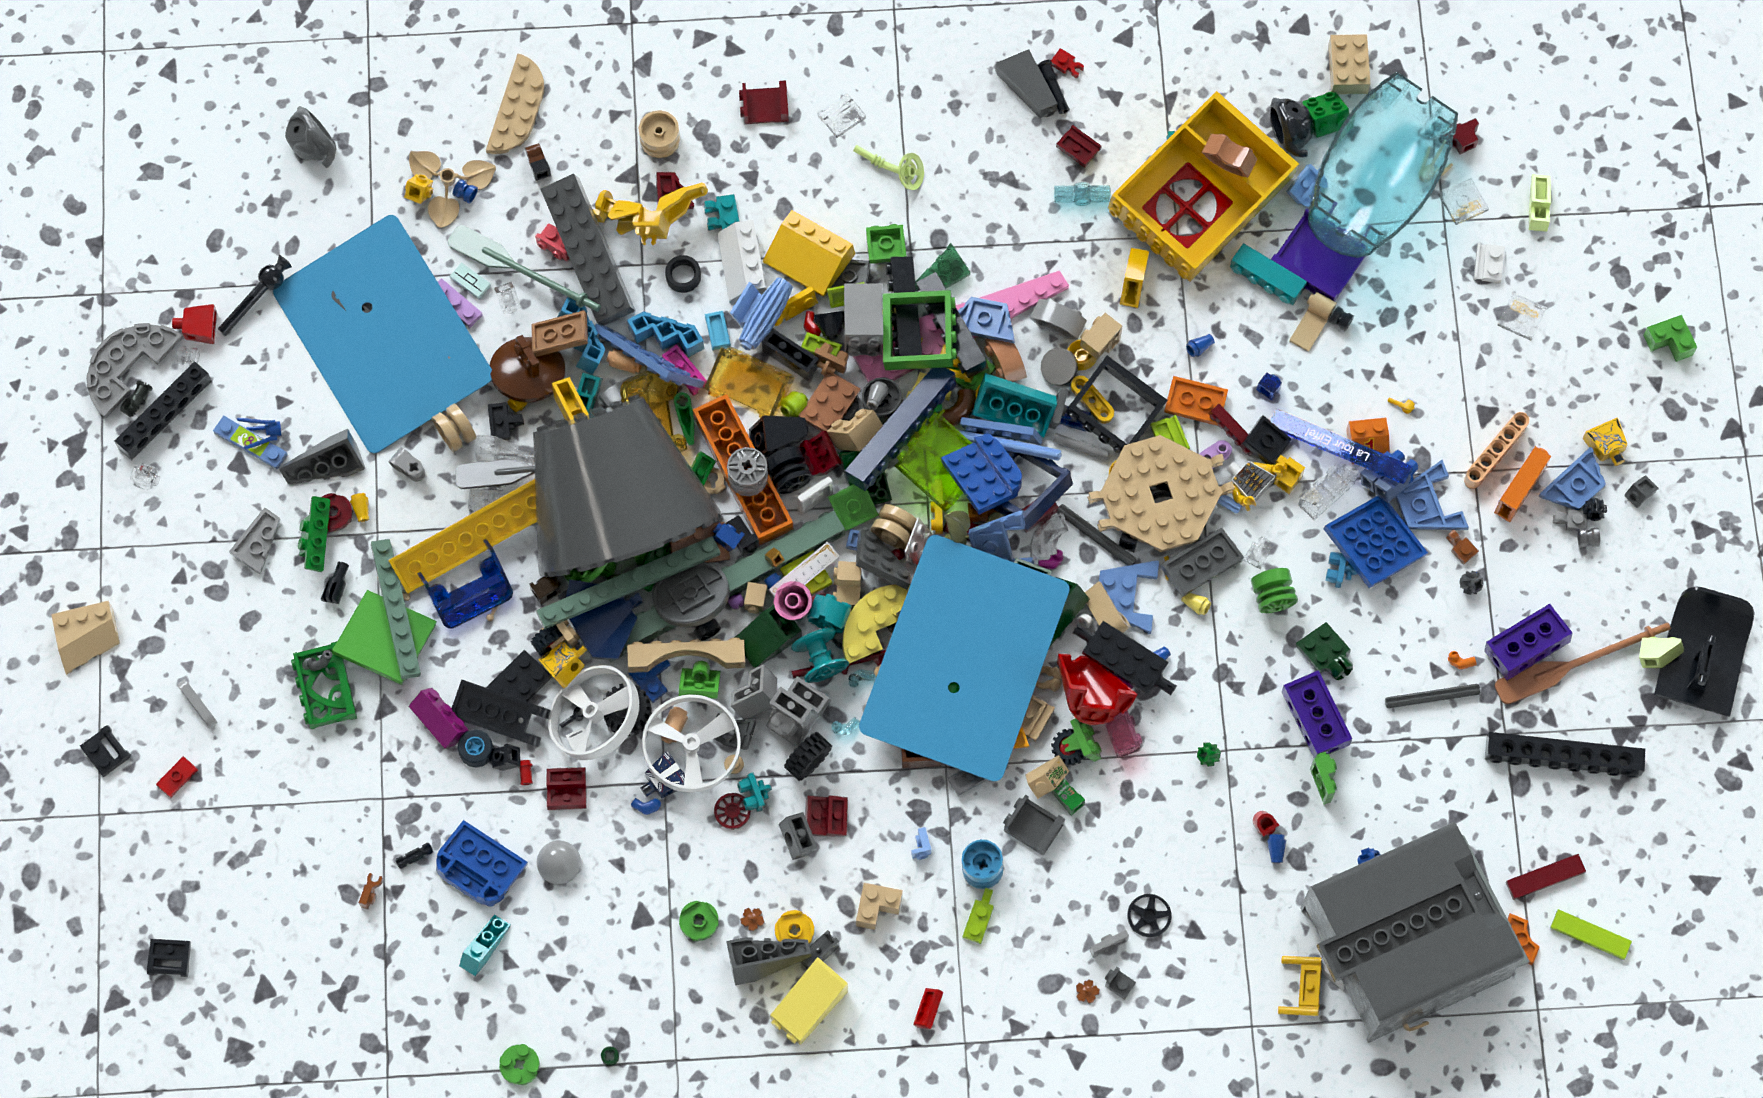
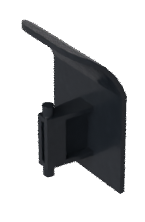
M1695 586L1683 591L1677 601L1670 624L1671 629L1668 631L1667 638L1681 639L1684 652L1666 666L1660 668L1654 695L1730 717L1745 648L1753 626L1755 615L1753 606L1742 598L1704 587Z

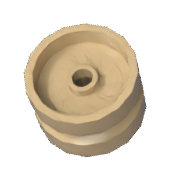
M658 110L646 114L641 119L638 127L641 147L645 153L651 157L665 158L672 155L678 149L680 143L679 125L672 114Z
M454 403L446 408L447 417L439 412L431 418L440 436L452 452L462 448L461 439L469 444L477 438L469 420Z
M885 504L879 512L880 519H876L871 526V532L884 543L905 550L917 519L897 506Z

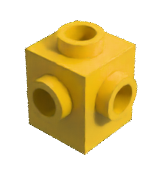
M416 174L411 179H408L405 185L404 198L422 204L425 200L431 198L433 194V180L428 179L425 175Z

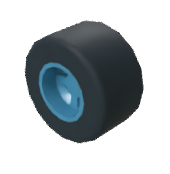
M482 730L467 731L459 739L457 747L461 760L466 765L475 768L489 763V758L494 749L491 738Z

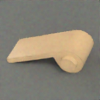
M1318 292L1315 295H1310L1307 301L1309 305L1308 310L1289 340L1308 352L1337 302Z
M1100 581L1085 592L1090 598L1086 604L1099 626L1102 621H1105L1122 633L1131 627L1126 617L1116 609Z

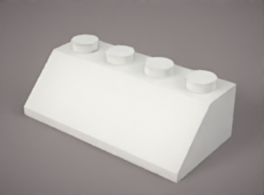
M754 220L735 222L717 233L729 302L738 301L749 282L755 286L761 295L766 291Z

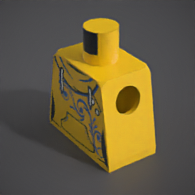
M1618 417L1585 432L1583 436L1584 442L1589 448H1593L1594 454L1600 461L1611 458L1615 466L1625 461L1621 453L1625 451L1627 441Z
M563 642L538 660L565 689L584 668L585 665L579 657L587 649L580 642L572 649Z

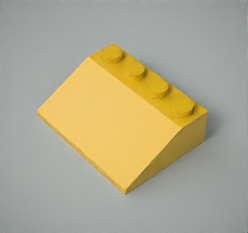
M791 210L781 223L763 259V263L807 288L811 286L814 292L824 297L827 293V288L832 287L855 256L853 244Z

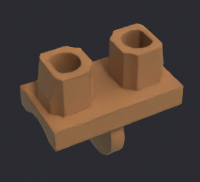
M824 343L820 349L816 348L814 354L819 358L817 367L822 369L821 375L825 376L827 372L834 374L835 371L845 374L849 357L848 353L839 351L837 357L831 355L833 347L827 343Z

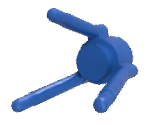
M237 418V421L265 424V426L246 427V429L265 430L266 436H270L244 446L245 450L269 441H276L277 437L281 436L280 421Z

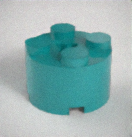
M816 594L807 619L809 623L820 629L833 628L836 630V633H842L852 606L848 603L837 601V597L834 595L826 594L824 597Z

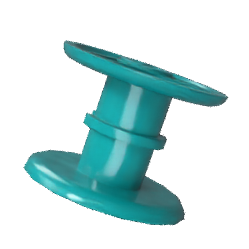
M824 628L811 632L792 644L791 650L794 652L808 651L810 655L809 662H812L814 668L805 675V682L815 683L826 680L848 667L849 661L846 659L832 660L831 649L828 650L826 643L835 636V629Z

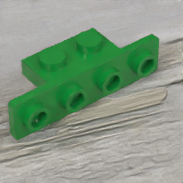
M312 496L310 513L300 523L299 530L302 532L301 538L298 541V549H300L299 556L305 557L304 569L316 572L324 570L330 499Z

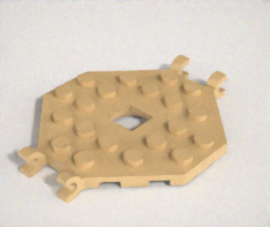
M1161 435L1124 445L1101 491L1089 492L1087 497L1089 504L1103 500L1109 519L1098 521L1099 532L1113 528L1130 535L1131 538H1135L1143 544L1146 543L1154 547V549L1160 552L1197 542L1220 496L1231 494L1235 489L1232 481L1219 487L1212 468L1223 465L1222 462L1225 461L1223 455L1219 454L1208 459ZM1166 483L1172 499L1155 504L1150 487Z

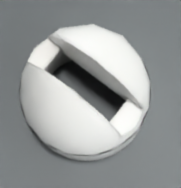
M1086 613L1082 614L1076 619V625L1080 623L1089 629L1093 624V619Z

